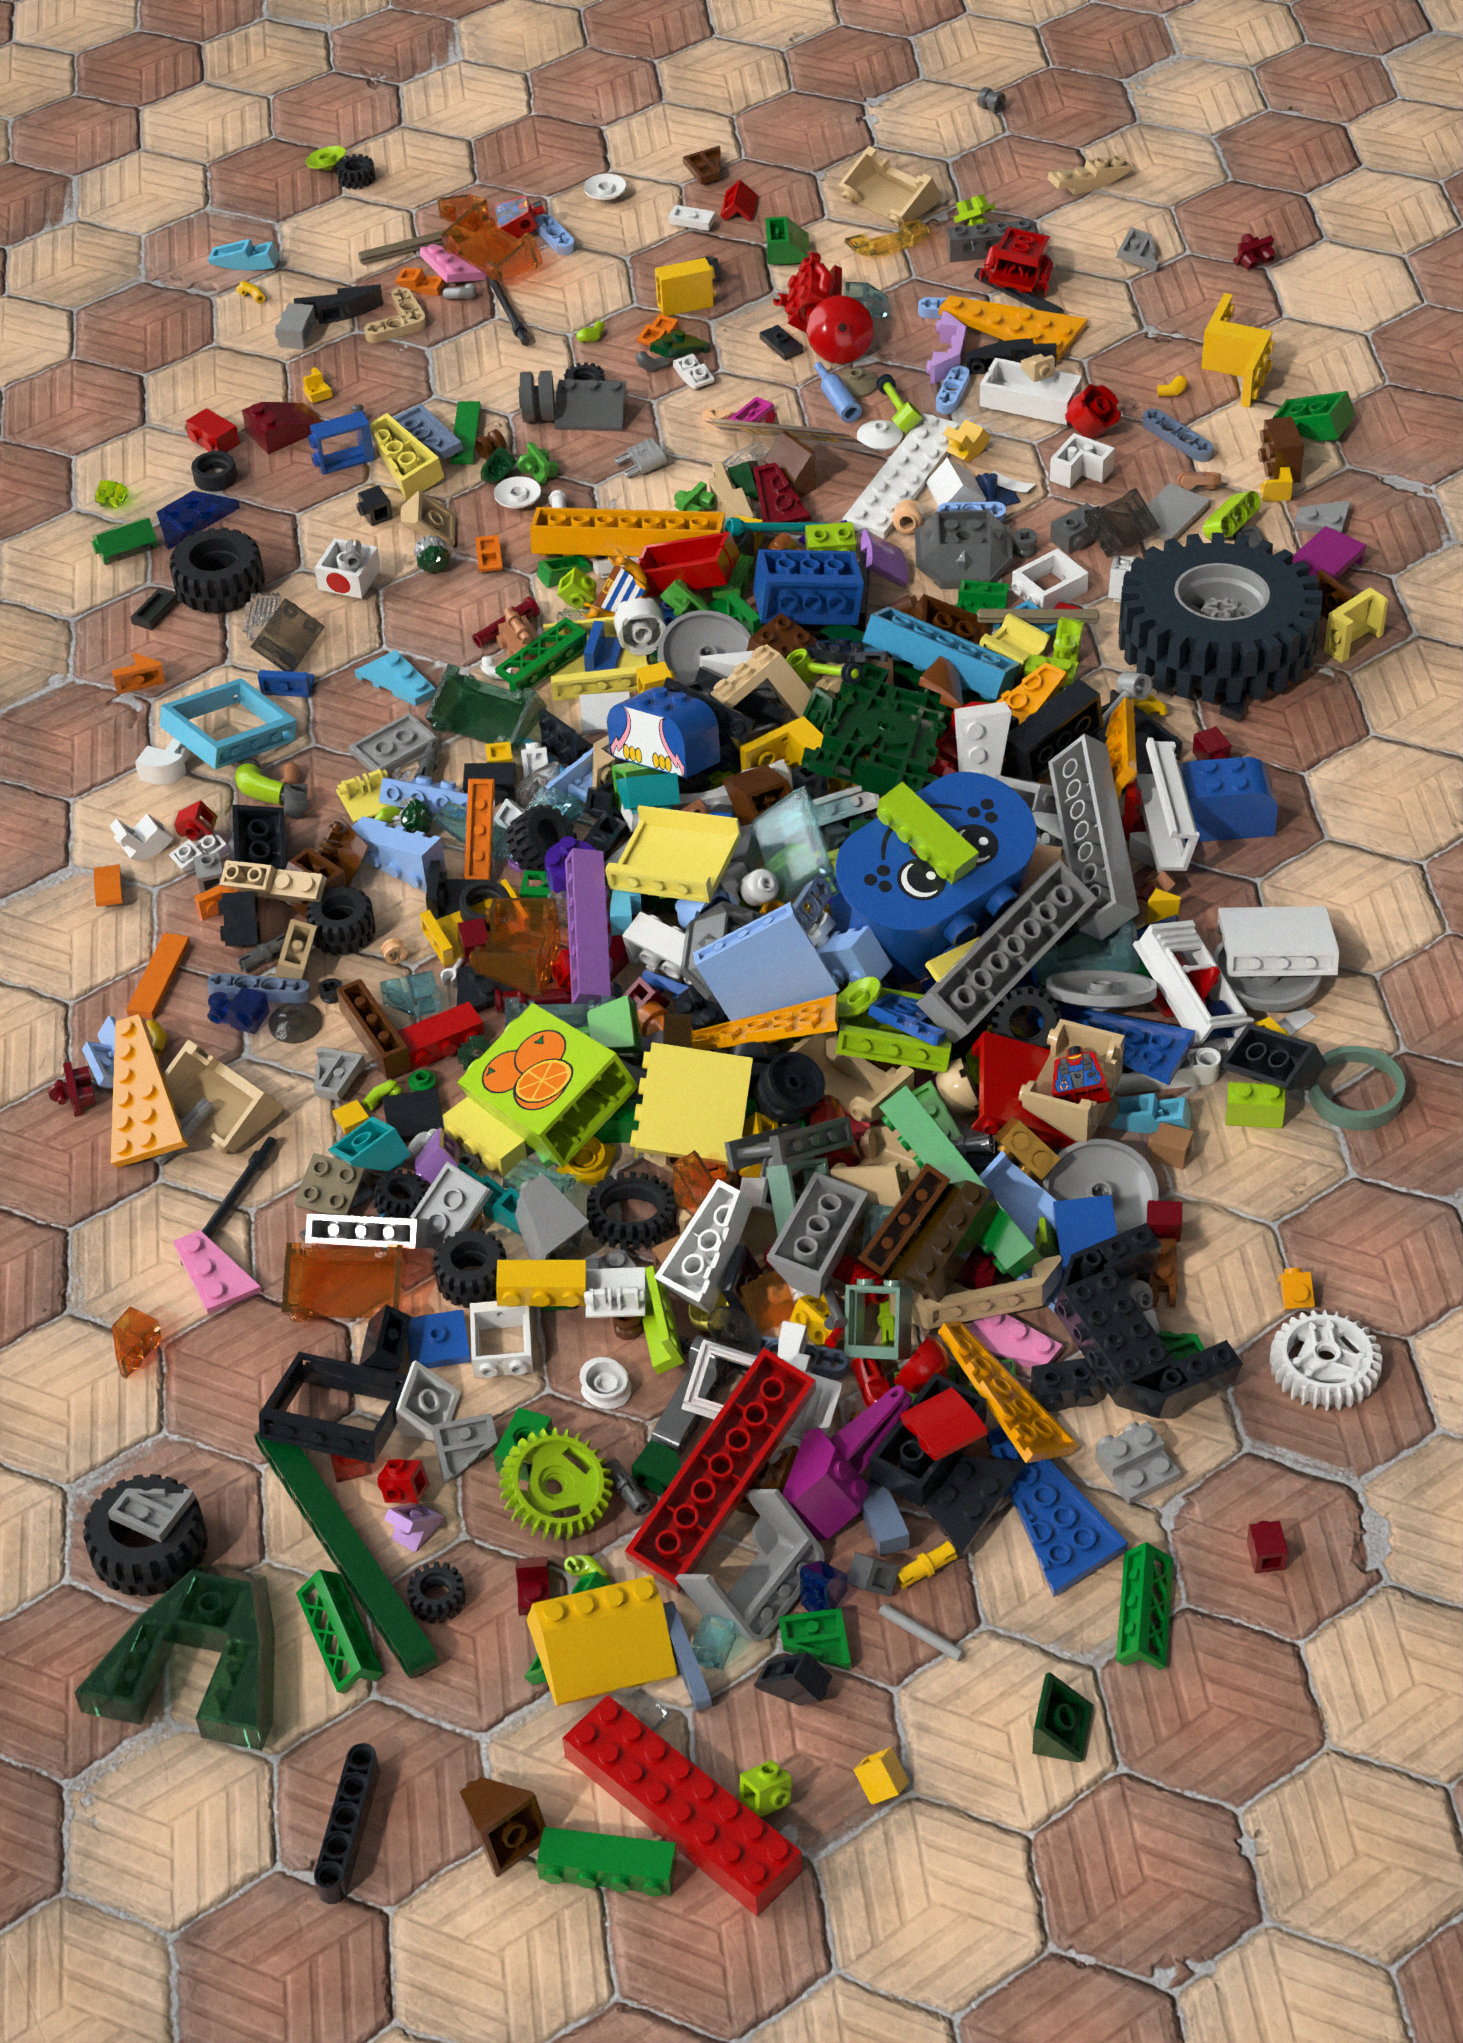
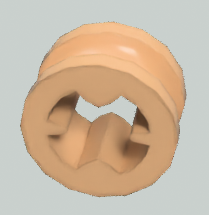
M399 938L388 939L381 946V953L389 964L400 963L407 957V949Z

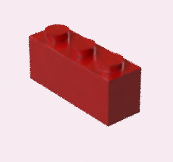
M469 1001L397 1031L408 1047L411 1071L425 1067L430 1063L451 1056L456 1052L486 1040L483 1021Z

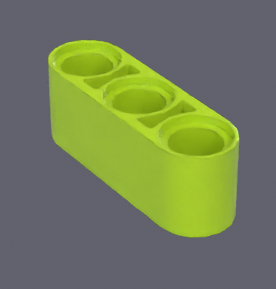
M1247 491L1230 496L1204 522L1203 532L1205 537L1211 540L1212 533H1224V538L1234 535L1259 510L1261 500L1258 493Z

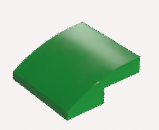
M962 579L956 607L976 615L978 609H1006L1010 584Z

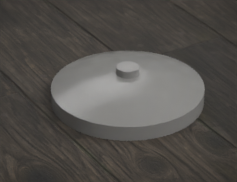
M710 610L692 611L677 617L664 630L658 646V663L665 661L668 669L673 670L676 681L682 684L695 681L700 668V656L747 651L751 635L741 623L726 614Z
M1223 940L1213 954V960L1218 968L1221 969V973L1243 1007L1265 1012L1290 1010L1308 1002L1316 994L1320 986L1322 975L1227 977V955Z
M1102 969L1071 970L1049 976L1046 979V993L1050 994L1054 999L1068 1004L1092 1008L1095 1011H1107L1114 1008L1136 1006L1154 1000L1157 996V983L1149 977L1124 971Z
M1088 1139L1087 1142L1080 1141L1068 1146L1058 1154L1061 1159L1044 1177L1042 1189L1057 1201L1111 1195L1117 1235L1147 1223V1202L1149 1200L1158 1201L1159 1197L1156 1176L1144 1157L1133 1148L1109 1139Z

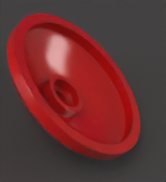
M832 296L823 300L813 309L807 323V337L810 346L820 358L834 364H846L860 358L870 347L874 335L873 320L869 311L861 302L848 296ZM840 324H844L846 326L845 332H841L839 330Z

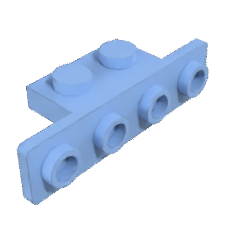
M593 748L584 753L581 758L571 766H568L565 771L546 785L548 805L553 806L568 793L586 803L588 788L593 787ZM613 779L599 788L605 790L613 783Z
M421 775L409 782L386 777L382 779L380 803L405 808V806H400L399 803L403 799L415 797L429 805L430 810L434 814L467 820L468 793H463V787L456 786V782L442 780L441 783L432 782L431 777Z
M113 1016L107 1017L98 1032V1038L101 1043L87 1041L82 1048L98 1085L105 1088H113L116 1019Z

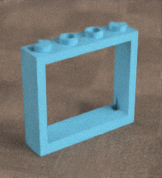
M242 678L161 705L160 727L215 770L295 741L297 720ZM240 703L266 724L215 741L189 720Z

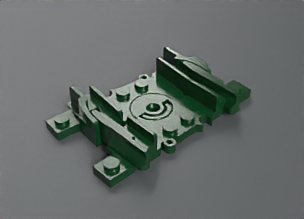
M865 663L862 668V678L858 683L852 684L842 681L838 695L837 713L834 716V720L824 721V736L821 748L817 747L816 750L805 747L801 766L807 768L808 771L815 772L819 776L836 777L861 786L865 792L885 795L903 782L914 793H917L938 779V776L929 774L927 771L928 767L934 766L938 748L935 746L938 738H943L945 733L949 731L952 711L946 710L947 706L939 703L941 694L927 688L924 693L885 683L889 670ZM863 752H871L869 760L862 758Z

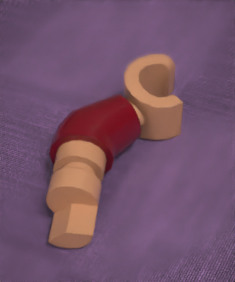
M1156 868L1153 869L1144 880L1146 884L1136 892L1139 914L1129 920L1135 925V930L1145 925L1148 900L1155 889L1168 892L1176 884L1168 871H1161L1157 874Z

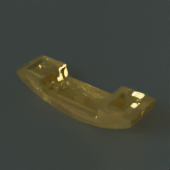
M920 219L901 223L899 232L869 239L863 233L847 237L844 242L857 254L870 257L886 256L905 250L918 243L930 233V229Z

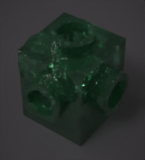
M484 1035L468 1036V1041L461 1043L462 1048H457L458 1064H463L464 1071H467L470 1064L476 1060L473 1056V1051L480 1049L484 1054L492 1046L491 1039L484 1040Z

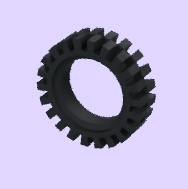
M624 1172L617 1173V1180L610 1175L606 1177V1183L600 1180L597 1182V1188L592 1187L586 1203L587 1219L589 1220L588 1228L592 1230L594 1238L599 1236V1242L602 1244L608 1241L609 1247L615 1248L617 1243H620V1250H627L628 1245H633L634 1251L639 1250V1244L643 1243L647 1249L652 1247L651 1240L658 1245L662 1242V1237L667 1239L670 1236V1231H673L675 1228V1195L672 1188H668V1183L665 1181L659 1183V1177L653 1176L648 1180V1173L642 1172L641 1177L637 1178L636 1172H630V1177L625 1178ZM634 1199L653 1204L657 1212L651 1218L643 1221L621 1222L609 1217L606 1214V1209L616 1202Z

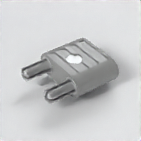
M653 438L628 448L626 453L614 458L617 465L631 460L635 465L624 471L627 478L638 473L643 475L667 463L664 452Z

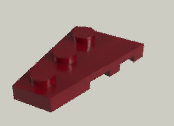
M776 462L753 467L763 522H806L812 520L809 512L802 505L800 498L795 494Z

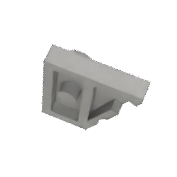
M1350 501L1299 507L1294 522V529L1318 533L1327 526L1342 533L1350 509Z

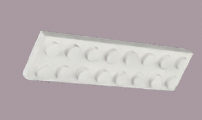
M924 413V418L905 437L845 514L842 521L853 522L855 531L862 533V530L866 529L885 539L894 527L892 518L897 504L906 499L915 500L925 487L926 481L950 454L946 451L949 446V440L943 435L947 426L958 431L962 424Z

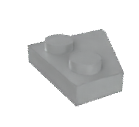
M1131 227L1118 250L1116 258L1156 272L1158 260H1155L1156 251L1152 244V234Z
M318 1047L316 1049L318 1064H315V1074L317 1077L314 1080L316 1096L341 1101L365 1065V1058L362 1054Z
M491 1413L434 1424L431 1428L444 1483H449L497 1446L498 1443Z
M125 1489L108 1511L111 1520L162 1543L196 1497L191 1489H184V1493H166L165 1489H151L148 1491Z

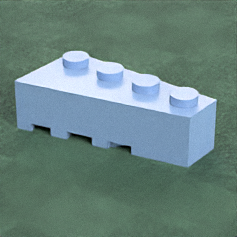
M364 816L352 826L370 846L363 861L394 878L410 884L414 888L427 891L431 861H442V869L446 871L442 839L439 836L434 835L432 838H428L424 832L416 831L414 834L409 833L405 827L396 826L391 828L387 822Z
M869 926L862 927L860 931H857L856 928L848 929L846 933L842 934L840 931L832 932L828 936L829 940L822 947L816 948L832 976H836L838 984L848 985L849 982H855L864 977H876L881 981L893 966Z

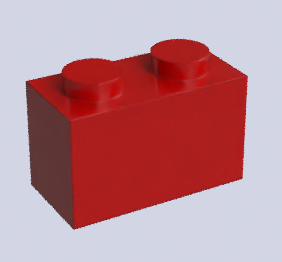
M208 408L203 409L186 420L189 439L204 447L208 452L222 451L227 453L240 444L237 426Z

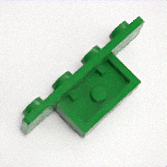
M735 592L726 595V601L723 598H719L706 604L709 607L708 610L726 614L737 620L746 628L751 636L762 628L763 623L760 621L759 613L755 612L746 600L741 599Z

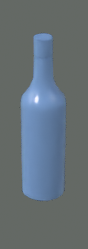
M821 362L815 363L814 368L822 379L821 390L840 418L847 423L857 420L861 415L862 408L842 379L836 374H830Z

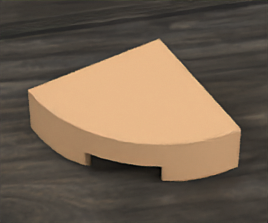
M714 408L703 411V418L707 421H713L709 418L729 419L735 413L728 409L714 411Z

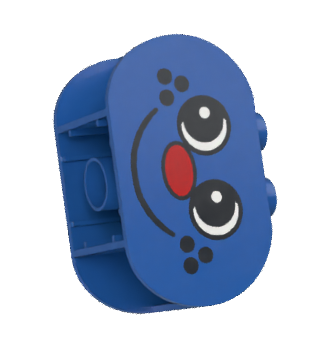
M955 772L937 779L915 793L979 852L976 867L953 885L946 879L941 878L936 873L935 868L927 861L920 859L916 851L908 843L902 842L898 838L897 833L888 825H884L879 818H876L850 835L840 847L836 859V878L840 891L832 900L828 914L836 923L834 928L830 930L829 936L835 931H840L842 934L846 933L848 929L856 928L857 931H860L862 927L869 926L893 965L887 974L899 976L902 985L916 983L931 976V973L925 964L929 960L977 937H981L1023 894L1037 838L1035 820L1026 802L1012 788L993 777L975 772Z

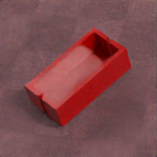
M730 531L645 545L639 556V561H637L647 577V585L650 587L645 597L661 595L676 579H681L685 582L689 590H700L713 586L721 587L728 584L733 568H735L741 555Z

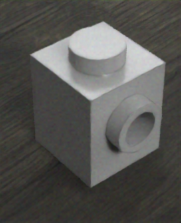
M219 852L193 857L200 893L218 886L223 873Z

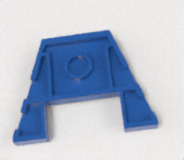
M888 993L870 1004L868 1015L876 1018L880 1023L889 1024L933 1046H938L945 1041L947 1030L930 1025L933 1021L916 1004L919 999Z

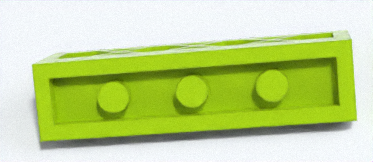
M652 1265L645 1269L649 1288L645 1289V1316H642L652 1366L659 1375L685 1361L669 1292L654 1278L657 1271Z

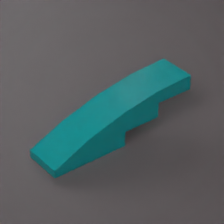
M461 1162L457 1167L458 1169L493 1191L480 1213L521 1235L515 1218L516 1202L520 1193L511 1186L507 1190L486 1174L481 1178Z

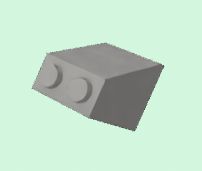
M543 1173L535 1179L532 1177L527 1179L520 1187L521 1191L516 1202L515 1218L530 1260H566L582 1247L589 1220Z

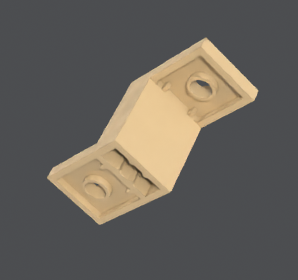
M766 644L755 649L748 661L738 664L733 669V674L726 680L722 679L717 682L710 694L716 701L733 708L761 682L765 681L782 704L789 708L788 711L795 717L800 718L815 687H822L832 695H835L839 692L843 680L839 676L818 674L805 685L784 657ZM828 662V663H827V665H834V666H841V667H843V665L846 664V663H832V662Z

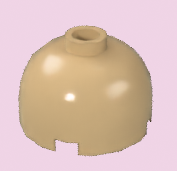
M962 1057L948 1062L947 1073L938 1071L935 1079L936 1090L950 1112L960 1115L978 1111L979 1097L976 1098L975 1089L977 1088L965 1061L963 1062Z

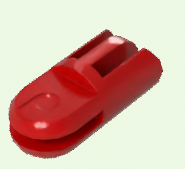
M854 1358L851 1361V1367L866 1408H869L891 1389L881 1360Z

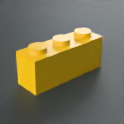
M497 1260V1306H586L584 1297L586 1291V1260Z

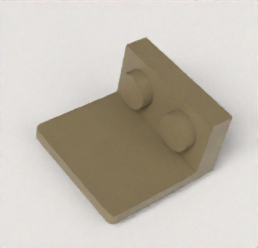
M313 1153L294 1204L296 1207L321 1214L349 1215L360 1186L365 1187L367 1185L371 1187L374 1178L366 1168L354 1167L342 1160Z

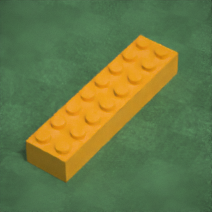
M537 507L530 526L531 553L541 556H549L551 554H562L563 556L585 555L587 557L608 555L611 558H618L619 555L613 550L618 548L624 556L639 557L645 545L725 532V512Z

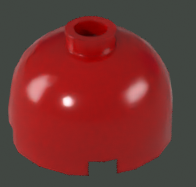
M928 1335L893 1382L903 1386L906 1392L918 1395L934 1373L949 1379L950 1376L946 1374L950 1361L946 1349L939 1341Z

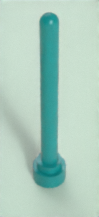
M729 517L725 522V532L730 531L732 537H739L740 534H744L749 529L753 532H805V525L830 523L744 522L740 518Z

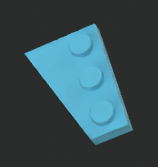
M397 650L355 670L356 678L362 681L367 679L372 682L374 687L379 689L384 687L392 691L393 696L414 706L436 696V688Z

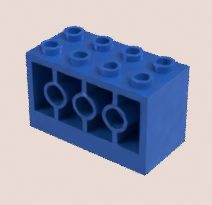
M758 549L753 593L761 623H769L778 614L782 613L796 624L858 625L864 582L855 551Z

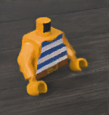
M618 548L613 549L619 555L618 558L611 559L608 556L609 561L614 567L595 604L584 603L585 606L591 608L588 614L581 613L587 619L615 616L618 605L621 602L636 598L648 599L645 596L650 587L647 585V577L638 563L624 556Z

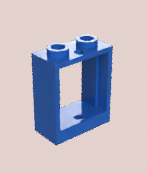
M363 411L310 425L311 435L308 436L311 448L314 449L311 458L314 467H319L322 475L375 460L370 423ZM356 430L358 446L323 455L321 440Z

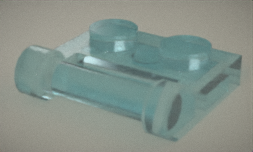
M522 1159L503 1177L502 1187L508 1189L511 1186L520 1193V1187L527 1179L531 1177L535 1179L543 1173L564 1194L566 1191H572L576 1183V1176L569 1173L563 1175L533 1165V1161Z

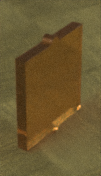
M776 1270L766 1275L759 1274L757 1279L740 1287L754 1334L757 1335L772 1327L778 1328L780 1323L790 1319L795 1308L788 1283Z

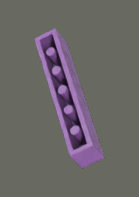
M572 848L565 859L572 1005L598 1007L606 1004L614 994V983L610 982V973L613 967V960L609 958L611 934L608 933L607 929L610 921V910L606 909V901L609 896V887L605 885L607 862L604 861L603 851Z

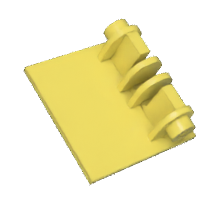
M379 768L368 773L369 778L366 773L362 774V781L359 776H355V779L343 780L340 785H337L336 792L353 823H356L362 816L371 818L376 816L381 808L393 806L379 802L382 779L388 778L385 769L380 770Z

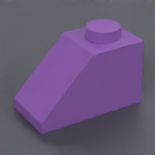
M441 1127L435 1131L415 1158V1173L420 1176L421 1181L424 1180L425 1183L429 1182L431 1185L447 1161L455 1167L459 1166L460 1146Z

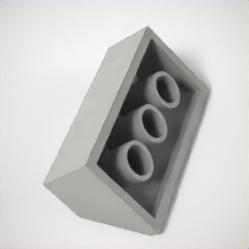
M814 1172L766 1259L791 1288L818 1299L821 1297L866 1214L868 1192Z

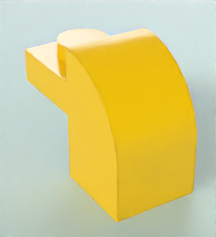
M966 419L958 431L947 426L943 433L949 440V446L946 451L967 462L980 455L991 438L984 428Z

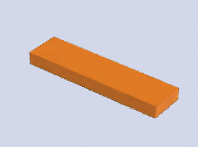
M468 779L464 879L491 881L495 803L494 779Z
M163 933L126 1009L129 1016L140 1014L143 1018L154 1019L190 944L189 936Z

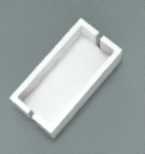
M995 358L980 383V406L1067 425L1065 413L1067 412L1070 400L1081 392L1082 376L1054 370V376L1033 382L1021 369V363Z

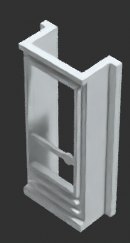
M1148 738L1146 748L1153 774H1137L1136 789H1142L1140 808L1157 874L1161 871H1187L1200 834L1195 826L1180 766L1177 765L1178 760H1176V754H1174L1176 745L1175 742L1154 741L1153 738ZM1181 838H1188L1185 849L1183 848Z
M1194 921L1150 924L1141 939L1135 941L1133 946L1157 983L1158 988L1182 1028L1196 1030L1193 1046L1202 1045L1211 1031L1217 1028L1229 1027L1233 1036L1238 1038L1247 1024H1252L1254 1019L1253 1017H1248L1223 974L1220 972L1217 977L1218 983L1208 992V995L1221 1016L1213 1017L1185 974L1189 973V971L1209 969L1210 967L1217 966L1194 929L1196 926ZM1182 951L1191 966L1183 965L1181 967L1173 952Z
M703 1339L681 1410L714 1420L724 1405L698 1397L710 1356L712 1355L747 1367H751L757 1356ZM802 1371L815 1379L816 1391L783 1438V1442L800 1447L805 1431L821 1428L826 1435L828 1434L842 1388L841 1382Z

